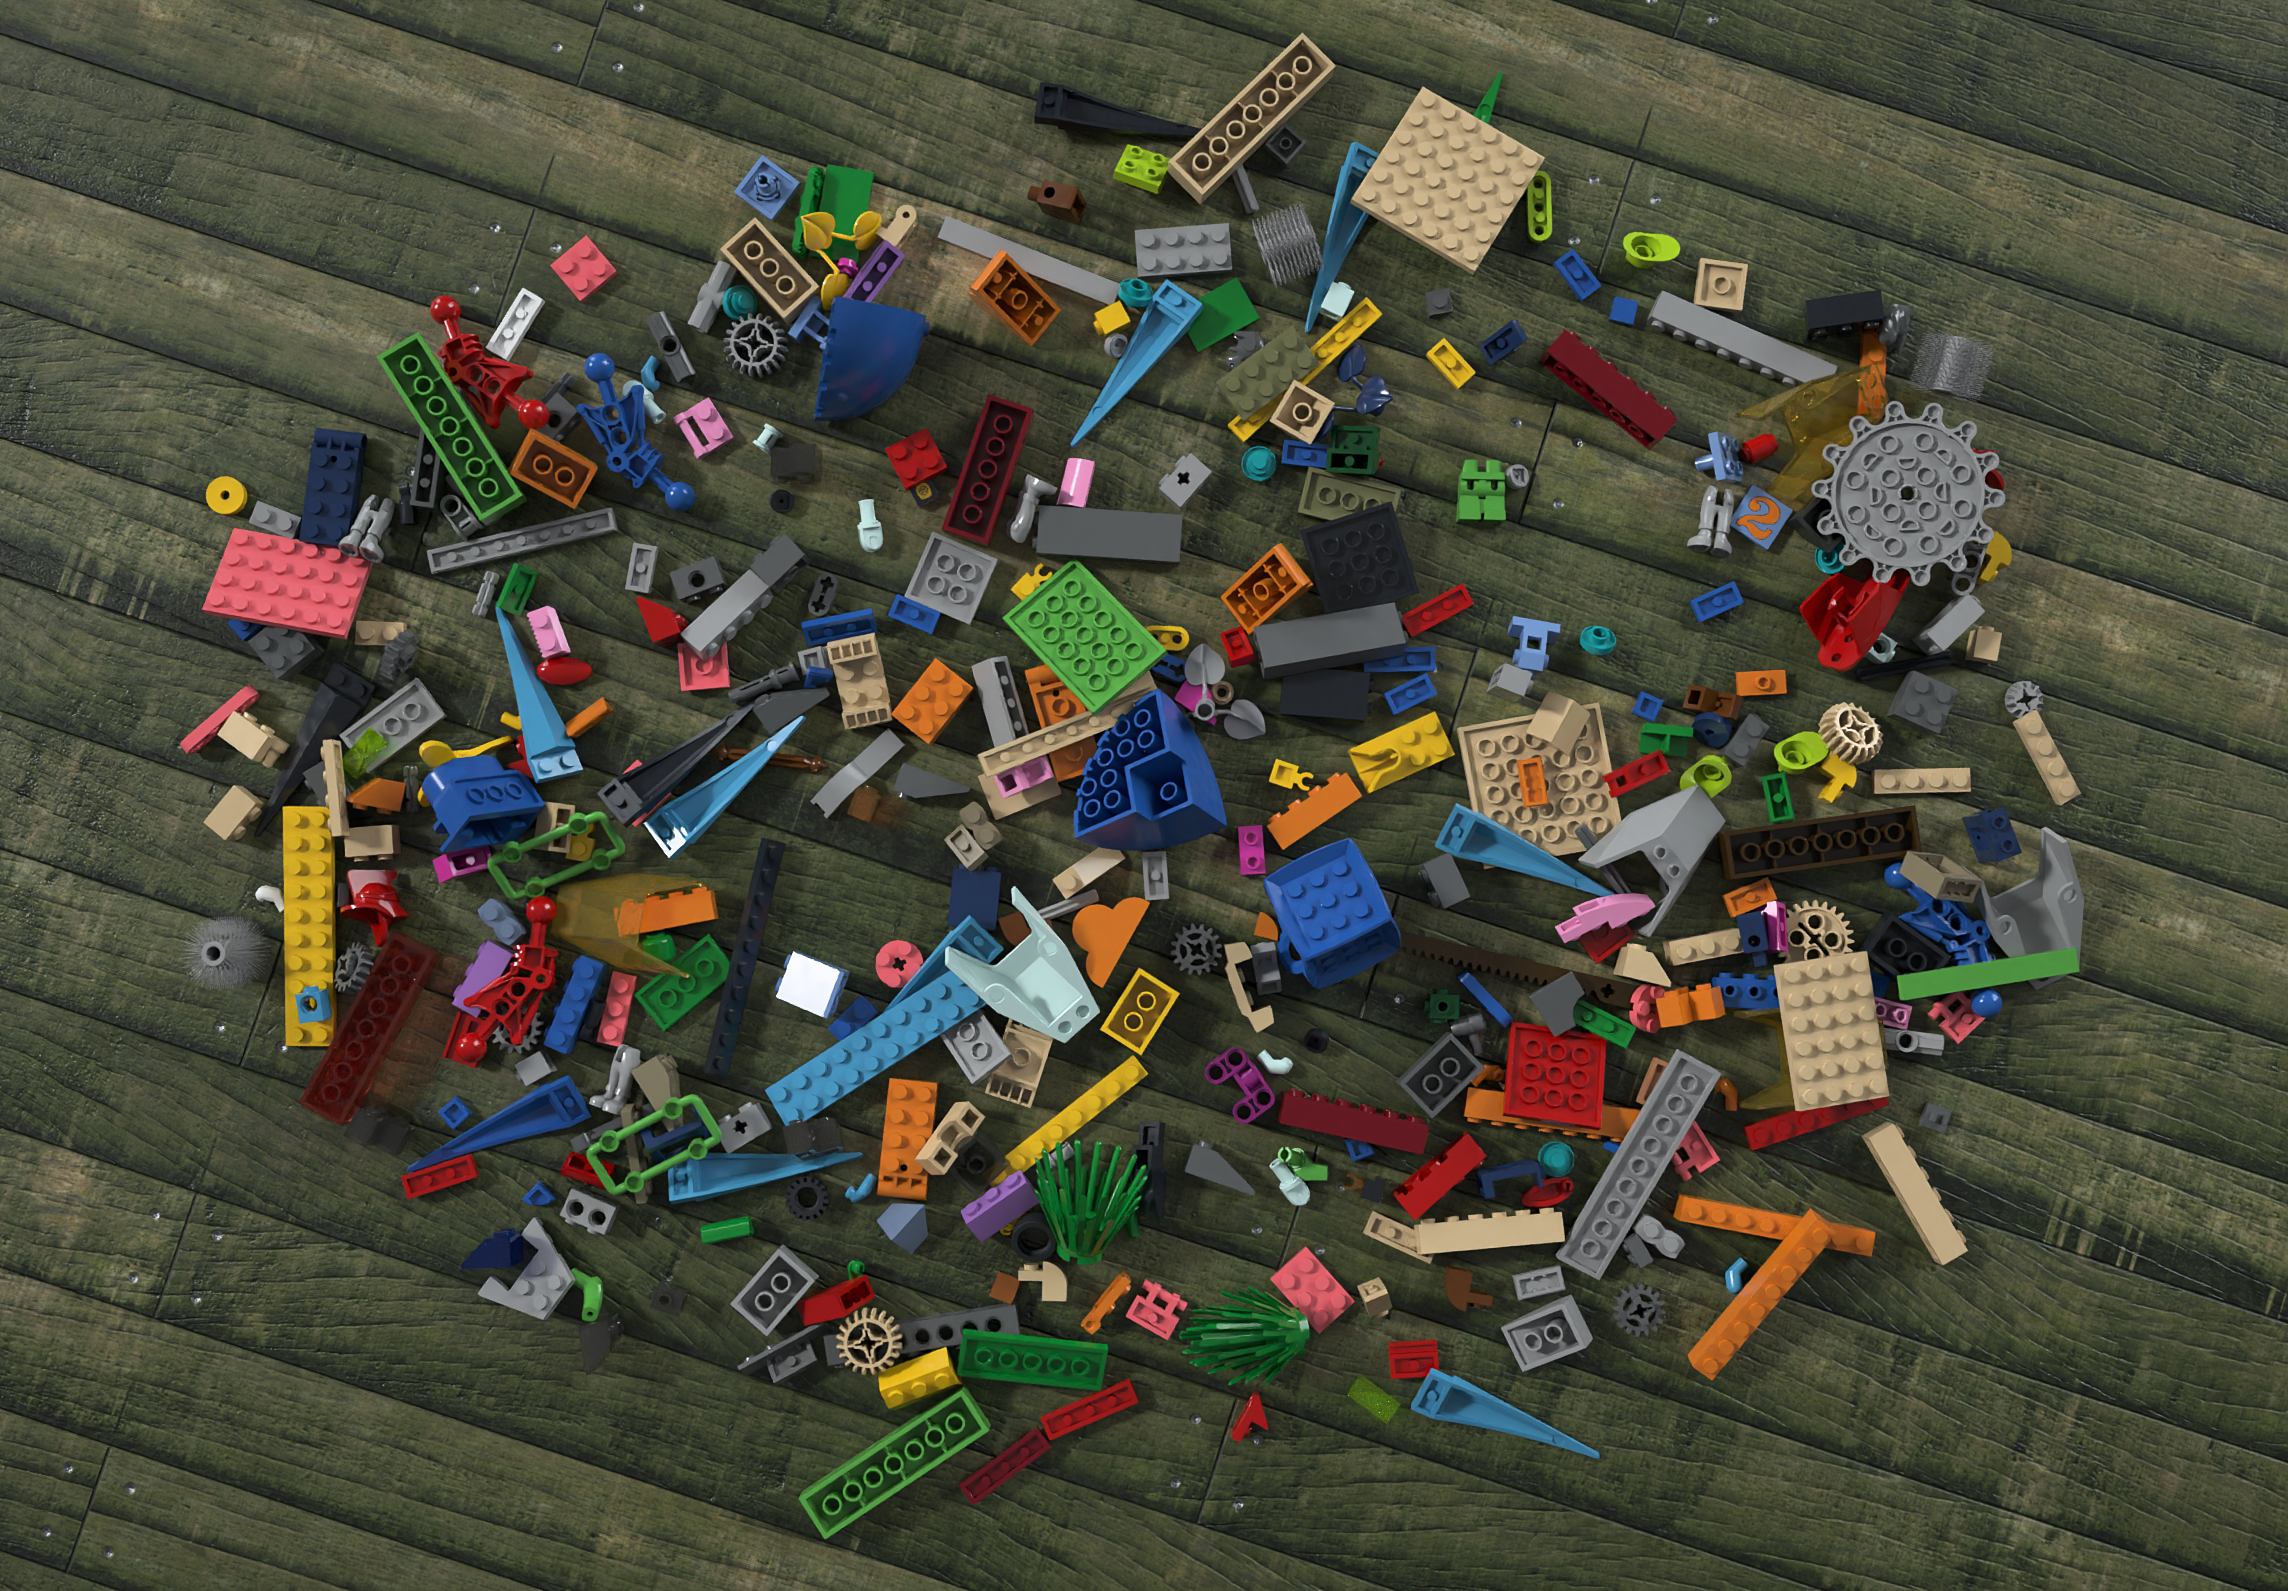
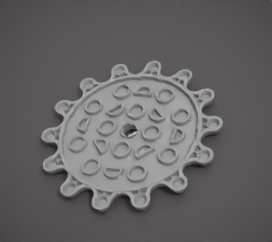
M1892 401L1885 408V420L1883 423L1872 425L1863 416H1855L1849 422V428L1854 437L1852 444L1847 447L1829 444L1823 449V457L1833 465L1834 474L1830 479L1817 480L1811 487V492L1815 497L1824 498L1831 504L1830 514L1818 521L1817 529L1823 535L1839 533L1844 536L1846 544L1839 553V560L1843 565H1853L1861 558L1870 559L1874 564L1872 576L1877 583H1887L1896 569L1903 568L1909 571L1912 582L1915 585L1924 586L1930 581V569L1933 564L1942 562L1952 571L1960 572L1967 565V560L1962 552L1963 545L1971 540L1987 544L1993 539L1994 532L1983 522L1982 513L1987 508L1999 507L2005 502V494L2001 490L1989 488L1985 483L1986 474L1999 465V457L1994 452H1986L1984 454L1973 452L1970 443L1977 433V426L1971 421H1965L1955 429L1946 428L1942 423L1943 409L1937 403L1927 405L1921 417L1912 419L1905 414L1904 407L1900 402ZM1903 488L1912 489L1914 493L1912 500L1906 501L1902 499L1901 490Z

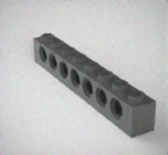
M1017 1301L1012 1302V1304L1003 1303L893 1321L890 1324L891 1326L895 1324L900 1326L894 1333H902L905 1338V1344L902 1345V1348L895 1350L899 1354L906 1353L907 1356H915L921 1354V1350L927 1349L933 1352L954 1345L955 1349H958L961 1346L963 1329H965L964 1325L969 1322L974 1323L977 1326V1330L1019 1335L1021 1326ZM990 1319H998L1001 1322V1327L997 1330L991 1329L988 1325ZM877 1324L873 1325L875 1332L886 1335L882 1327ZM863 1326L853 1328L850 1340H855L857 1337L862 1336ZM944 1326L950 1327L953 1330V1336L944 1337L941 1334V1328ZM841 1330L827 1332L823 1336L828 1366L835 1365V1368L846 1367L845 1362L849 1359L847 1356L840 1358V1353L845 1350L836 1348L838 1343L843 1342L836 1338L837 1334L844 1333ZM920 1330L928 1332L929 1340H919L917 1332ZM867 1334V1338L864 1342L869 1343L870 1337ZM889 1342L883 1343L881 1348L876 1349V1358L886 1354ZM858 1349L855 1352L861 1358L868 1359L863 1350Z

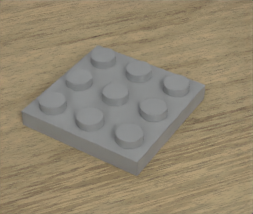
M932 531L904 597L967 625H971L996 568L998 559Z

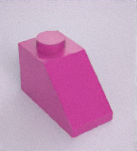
M1186 679L1173 701L1182 705L1189 712H1195L1197 702L1202 699L1203 684L1192 685ZM1207 687V698L1212 700L1210 689ZM1213 715L1211 719L1203 721L1214 727L1217 720L1216 716Z
M489 846L459 850L434 859L433 864L439 883L460 879L487 870V861L492 856Z

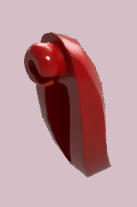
M569 657L547 659L537 667V675L540 679L548 683L561 685L579 682L592 673L591 666L587 663Z
M1565 1176L1548 1177L1542 1181L1543 1188H1539L1535 1184L1523 1194L1521 1203L1525 1207L1535 1209L1555 1206L1572 1194L1574 1184L1571 1179Z

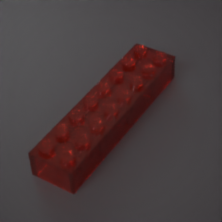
M402 931L391 932L370 970V975L366 978V983L362 985L303 1093L299 1104L340 1126L352 1122L443 953Z

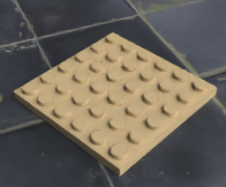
M1422 87L1355 192L1350 203L1473 275L1542 165L1545 157Z
M1599 703L1582 705L1590 713V716L1568 756L1525 733L1535 714L1457 728L1472 811L1482 813L1552 856L1587 851L1575 834V830L1581 825H1587L1598 841L1601 840L1621 822L1617 797H1610L1608 792L1610 788L1607 782L1604 783L1602 775L1611 772L1612 768ZM1541 757L1549 804L1524 808L1516 761ZM1482 863L1483 869L1498 867Z

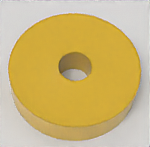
M223 476L216 478L209 484L206 491V500L210 508L215 512L227 516L234 515L240 512L246 505L247 491L240 481L232 477ZM229 492V498L225 500L224 494Z

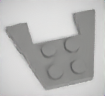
M533 1217L521 1235L538 1249L536 1255L511 1289L496 1276H490L478 1292V1295L539 1319L547 1320L576 1279L562 1255L558 1254L552 1244L553 1240L545 1232L541 1219Z

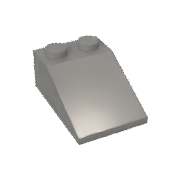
M1572 1295L1550 1302L1501 1327L1522 1372L1582 1350L1593 1340Z

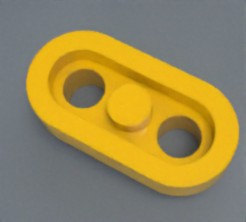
M1149 626L1145 628L1151 635L1155 634L1158 637L1157 641L1166 651H1182L1189 643V635L1182 627ZM1176 635L1182 639L1179 644L1174 643L1172 640Z

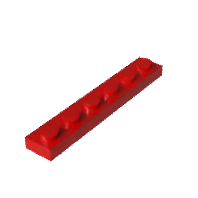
M1887 1097L1805 1111H1796L1794 1109L1743 1126L1750 1149L1756 1150L1890 1104Z

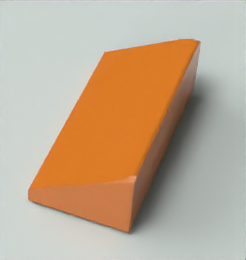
M600 698L565 724L568 736L573 738L579 737L611 714L613 709L605 698Z

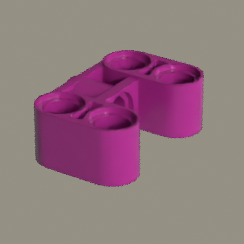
M1232 1047L1207 1064L1205 1076L1209 1082L1219 1084L1233 1075L1246 1094L1245 1097L1235 1103L1233 1115L1238 1122L1245 1124L1268 1110L1273 1105L1275 1098L1264 1077L1254 1063L1249 1060L1245 1052L1241 1048ZM1233 1052H1239L1242 1055V1061L1237 1065L1229 1062V1055ZM1213 1066H1219L1223 1070L1222 1076L1218 1079L1211 1078L1209 1075V1070ZM1262 1091L1268 1092L1270 1095V1099L1266 1104L1257 1102V1095ZM1242 1105L1250 1108V1115L1246 1118H1241L1237 1115V1110Z

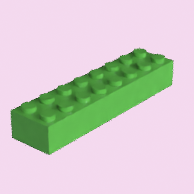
M419 332L376 356L482 523L488 525L528 501L512 475L509 474L504 462L431 347Z
M963 1384L803 1490L798 1499L823 1538L827 1539L987 1433L991 1424L966 1385Z

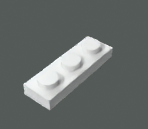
M522 288L486 346V349L509 362L545 301Z

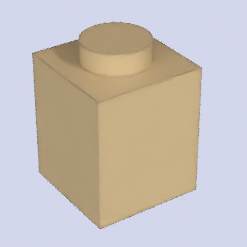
M1979 626V629L1970 631L1965 659L1987 664L1996 662L2002 633L1994 632V628L1988 626Z

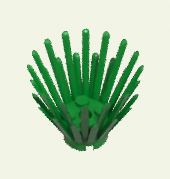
M1076 1139L1074 1141L1073 1211L1070 1171L1068 1167H1064L1062 1145L1060 1142H1057L1055 1147L1061 1187L1059 1190L1060 1200L1045 1148L1042 1149V1156L1048 1181L1045 1179L1039 1159L1035 1158L1036 1171L1039 1177L1038 1186L1042 1197L1036 1189L1035 1193L1058 1243L1057 1252L1059 1256L1067 1262H1070V1256L1078 1258V1265L1096 1264L1102 1260V1254L1105 1256L1106 1248L1139 1208L1137 1204L1142 1196H1138L1136 1199L1135 1197L1148 1176L1143 1177L1138 1186L1137 1184L1146 1170V1165L1140 1168L1127 1193L1122 1194L1137 1160V1155H1132L1123 1176L1119 1177L1109 1200V1191L1122 1151V1147L1117 1146L1109 1171L1103 1169L1101 1172L1094 1200L1102 1142L1100 1140L1095 1142L1088 1186L1089 1169L1087 1166H1083L1081 1170V1141Z

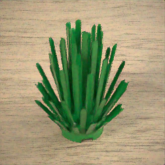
M1247 1286L1248 1290L1263 1300L1237 1289V1292L1248 1299L1220 1291L1223 1296L1268 1312L1227 1304L1225 1307L1205 1305L1206 1309L1209 1310L1194 1309L1192 1312L1195 1314L1218 1315L1231 1318L1190 1317L1189 1319L1194 1321V1324L1204 1326L1186 1328L1187 1331L1179 1333L1180 1340H1192L1190 1349H1185L1182 1353H1194L1196 1355L1213 1353L1208 1354L1207 1357L1193 1359L1189 1362V1364L1195 1363L1196 1367L1236 1359L1214 1366L1212 1370H1209L1208 1374L1229 1368L1232 1371H1236L1271 1356V1358L1228 1383V1385H1233L1248 1376L1245 1384L1271 1368L1265 1374V1378H1267L1265 1380L1266 1385L1293 1357L1303 1356L1307 1349H1304L1305 1339H1310L1309 1325L1305 1314H1300L1298 1307L1289 1308L1265 1291L1264 1295L1250 1286Z

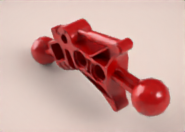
M446 295L435 298L430 306V315L435 322L444 326L449 340L442 343L443 348L437 351V355L444 360V370L453 384L464 392L465 398L482 416L486 425L492 429H497L500 426V415L508 405L518 412L519 420L526 428L535 430L543 428L548 423L550 417L547 406L542 401L535 399L526 401L515 393L522 382L533 377V371L526 366H519L495 357H486L478 335L461 334L457 323L461 309L456 299ZM470 385L478 389L480 400L473 392L467 389Z
M537 896L529 901L526 908V916L532 922L529 945L513 947L514 950L518 951L517 954L512 955V958L517 959V962L510 964V972L503 977L499 976L474 995L464 999L463 1004L467 1008H481L489 1012L490 1015L475 1033L463 1034L458 1039L455 1051L460 1060L466 1063H474L482 1059L487 1049L486 1041L501 1023L509 1031L511 1043L517 1047L522 1045L523 1038L539 1009L538 1004L544 993L550 992L554 988L556 982L554 977L556 964L554 960L559 956V953L555 949L544 946L547 924L551 923L557 914V906L551 898ZM521 970L532 973L530 978L512 976H518ZM545 977V982L540 983V980ZM519 985H525V993L519 997L515 996V988ZM537 991H539L534 1002L530 1003L522 1019V1008L527 1004V1002L532 998V996ZM502 1004H508V1013L503 1016L499 1015V1007Z

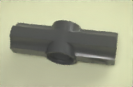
M662 311L650 315L646 322L678 384L693 380L697 373L666 313ZM669 344H677L673 352L666 351Z

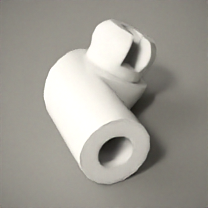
M267 885L258 888L255 895L257 900L261 902L264 900L272 901L280 913L284 912V894L281 889Z

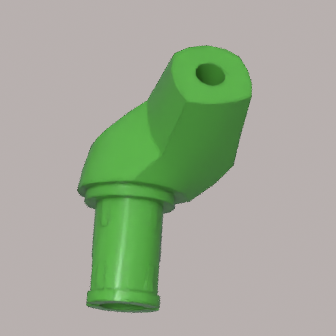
M1282 1147L1278 1151V1159L1283 1163H1287L1289 1169L1300 1176V1178L1307 1181H1328V1165L1313 1162L1304 1150Z
M574 1267L571 1270L576 1279L573 1285L582 1289L584 1293L582 1319L589 1322L595 1321L602 1305V1280L598 1276L591 1278Z

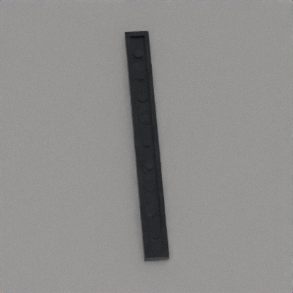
M766 838L761 839L703 1072L728 1076L786 843Z

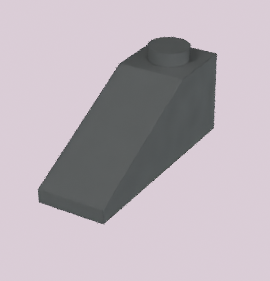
M825 686L775 692L769 696L764 694L755 700L756 704L753 705V711L768 733L771 734L830 696V693Z
M903 763L893 790L898 792L897 797L911 801L912 797L924 799L971 793L972 788Z
M1200 1140L1199 1143H1193L1185 1166V1172L1254 1196V1187L1216 1149H1213L1214 1144Z

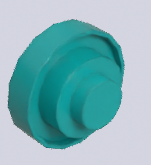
M1126 279L1120 283L1118 295L1128 307L1138 308L1148 306L1153 297V290L1140 279Z
M738 285L730 287L725 291L722 305L728 317L732 320L740 321V316H743L744 320H748L749 313L754 316L757 310V301L749 288Z
M1256 446L1250 448L1242 458L1241 467L1244 475L1253 482L1268 480L1276 470L1275 455L1265 447Z
M1841 540L1829 553L1817 547L1815 562L1818 568L1828 574L1844 571L1848 566L1840 562L1839 553L1846 543Z
M1589 626L1582 631L1580 644L1583 649L1592 655H1606L1613 651L1616 637L1607 628Z
M1550 1141L1539 1150L1538 1163L1539 1166H1543L1544 1172L1548 1175L1560 1177L1566 1175L1572 1169L1574 1154L1565 1143Z

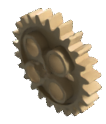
M1813 900L1811 907L1807 901H1803L1802 908L1798 904L1793 905L1795 912L1786 909L1788 916L1786 918L1788 952L1777 954V957L1785 956L1786 959L1783 964L1808 960L1807 952L1811 949L1817 951L1818 958L1841 955L1845 952L1853 951L1847 947V944L1854 943V940L1847 937V935L1853 933V930H1846L1845 928L1850 921H1841L1844 913L1834 914L1836 906L1828 910L1827 902H1823L1818 907L1817 900ZM1812 915L1817 916L1820 920V924L1816 929L1811 928L1808 924V920ZM1799 922L1803 924L1809 934H1817L1816 941L1828 951V956L1822 952L1817 944H1809L1808 941L1811 938L1798 926ZM1794 931L1799 932L1802 937L1798 945L1790 941V935ZM1829 933L1836 937V944L1833 947H1829L1825 943V937Z

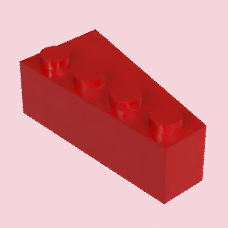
M1464 1131L1391 1193L1415 1221L1435 1202L1442 1199L1448 1190L1460 1184L1466 1178L1465 1175L1469 1171L1478 1169L1484 1163L1483 1159L1486 1157V1154L1472 1137Z

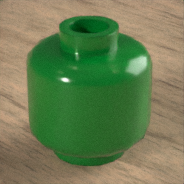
M664 930L650 932L642 941L645 960L649 964H655L656 967H664L669 965V961L676 956L672 935L665 933Z

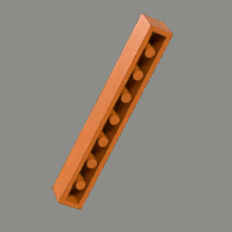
M1466 1086L1461 1115L1467 1117L1469 1122L1481 1123L1482 1119L1491 1120V1124L1497 1126H1505L1506 1122L1515 1123V1128L1529 1130L1531 1125L1538 1126L1539 1131L1553 1133L1554 1129H1561L1565 1135L1577 1136L1578 1132L1587 1133L1588 1138L1601 1139V1135L1611 1136V1141L1622 1142L1641 1109L1603 1104L1600 1130H1592L1502 1116L1504 1091Z
M1677 1193L1673 1215L1679 1221L1784 1240L1803 1218L1802 1216ZM1830 1222L1837 1233L1825 1248L1872 1257L1876 1232L1867 1228Z
M1811 1208L1688 1353L1689 1360L1696 1370L1710 1380L1716 1377L1836 1235L1837 1232L1830 1222Z

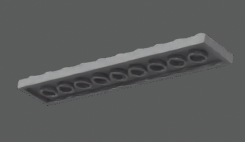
M1679 1049L1675 1051L1556 1254L1557 1259L1600 1280L1719 1079L1720 1071Z

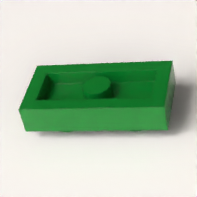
M514 563L495 607L520 617L538 573Z

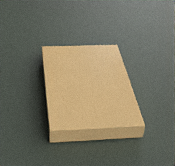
M1045 754V757H1046V759H1047V761H1048V763H1049V766H1050V768H1051V770H1052V767H1051V765H1050V762H1049V760H1048V757H1047V755ZM1000 773L987 778L985 774L978 776L995 820L1062 794L1054 775L1053 778L1029 790L1003 799L994 779V776Z

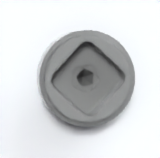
M1119 333L1110 334L1104 344L1105 352L1114 358L1121 357L1128 345L1127 338Z
M1516 464L1507 468L1505 471V482L1510 488L1520 489L1527 485L1529 473L1524 466Z

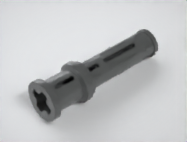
M790 661L787 666L777 670L771 669L768 675L728 691L732 704L736 705L773 688L781 689L784 684L794 680L800 681L801 677L795 663Z

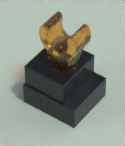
M1346 1173L1347 1177L1354 1179V1183L1351 1186L1343 1185L1344 1189H1360L1361 1198L1380 1203L1386 1181L1385 1178L1375 1175L1374 1180L1366 1178L1361 1180L1353 1173Z

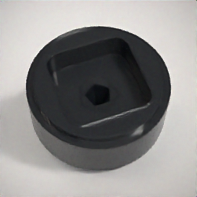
M778 489L770 495L769 505L777 513H787L793 508L794 498L790 492Z
M1319 1028L1310 1029L1304 1038L1305 1047L1313 1053L1325 1051L1329 1043L1327 1033Z

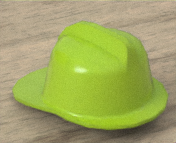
M1633 232L1626 235L1623 240L1624 249L1627 251L1626 262L1640 269L1650 268L1656 262L1675 259L1680 252L1679 243L1668 235Z
M1805 731L1779 742L1774 748V756L1779 765V772L1799 775L1810 766L1822 761L1829 752V749H1825L1827 744L1820 741L1822 736L1815 732Z
M1715 755L1703 757L1681 776V790L1698 784L1709 799L1717 795L1732 780L1731 771L1726 763L1727 758Z

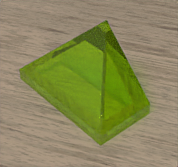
M369 727L342 758L343 768L355 779H358L389 743Z

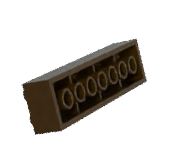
M1915 805L1724 831L1717 834L1724 880L1905 856L1907 851L1922 852Z

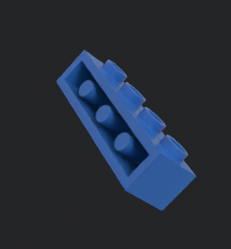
M581 955L580 958L575 960L572 966L573 976L571 980H567L563 987L562 993L565 995L562 1002H558L553 1011L555 1018L552 1025L549 1024L544 1032L543 1038H545V1042L543 1045L564 1054L573 1052L580 1031L585 1023L583 1018L590 999L597 996L609 968V963L590 955Z
M1719 973V977H1712L1711 987L1720 986L1724 1007L1780 1010L1775 975H1767V980L1758 979L1757 974H1743V978H1734V973Z

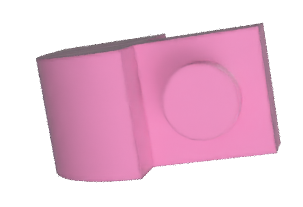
M1042 755L1025 764L1008 769L994 776V779L1004 799L1029 790L1053 778L1054 775L1045 755Z

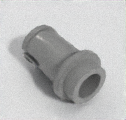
M1067 1141L1062 1145L1065 1162L1075 1152ZM1056 1151L1052 1154L1048 1153L1052 1171L1056 1168L1058 1170Z

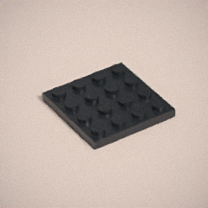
M1392 501L1300 530L1325 614L1383 605L1419 593Z

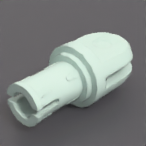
M630 380L625 383L622 388L623 397L628 394L633 385H642L644 387V413L655 424L663 421L666 413L653 402L654 395L639 381Z
M873 499L858 501L862 521L857 526L861 547L867 552H875L883 544L881 523L875 518Z
M1278 1158L1274 1160L1269 1167L1281 1181L1280 1190L1293 1205H1305L1310 1199V1190L1300 1176L1292 1173L1288 1166Z

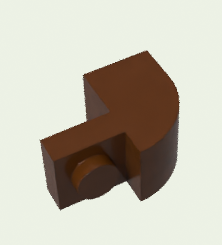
M1689 685L1682 708L1696 714L1712 712L1723 716L1725 719L1737 720L1743 697L1737 694L1720 693L1704 686Z
M1021 911L998 919L1006 939L1015 946H1018L1032 932L1031 928H1028ZM1051 920L1045 921L1051 929H1054Z
M1446 1265L1443 1288L1447 1298L1456 1308L1466 1312L1467 1302H1470L1471 1307L1478 1309L1492 1306L1493 1296L1490 1293L1470 1289L1473 1276L1470 1269Z

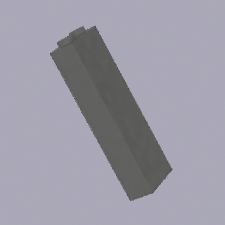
M1040 505L1039 512L1035 511L1034 526H1038V535H1033L1032 549L1036 550L1037 556L1179 565L1182 515L1045 505Z
M1394 602L1254 627V643L1263 679L1404 655L1405 646L1409 644L1407 632L1403 631L1401 627L1403 625L1401 611H1397Z

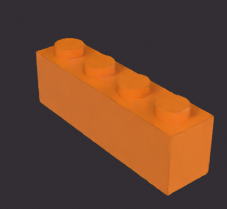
M1337 772L1327 779L1329 782L1327 786L1321 789L1318 785L1307 793L1309 798L1303 802L1297 799L1287 806L1290 811L1284 815L1278 812L1268 819L1270 824L1266 828L1281 850H1284L1362 797L1347 773L1341 775Z
M706 887L692 889L693 894L683 895V891L670 893L668 894L669 898L660 900L659 896L645 898L646 903L637 905L636 900L621 903V908L615 909L620 937L719 919L714 891H707Z

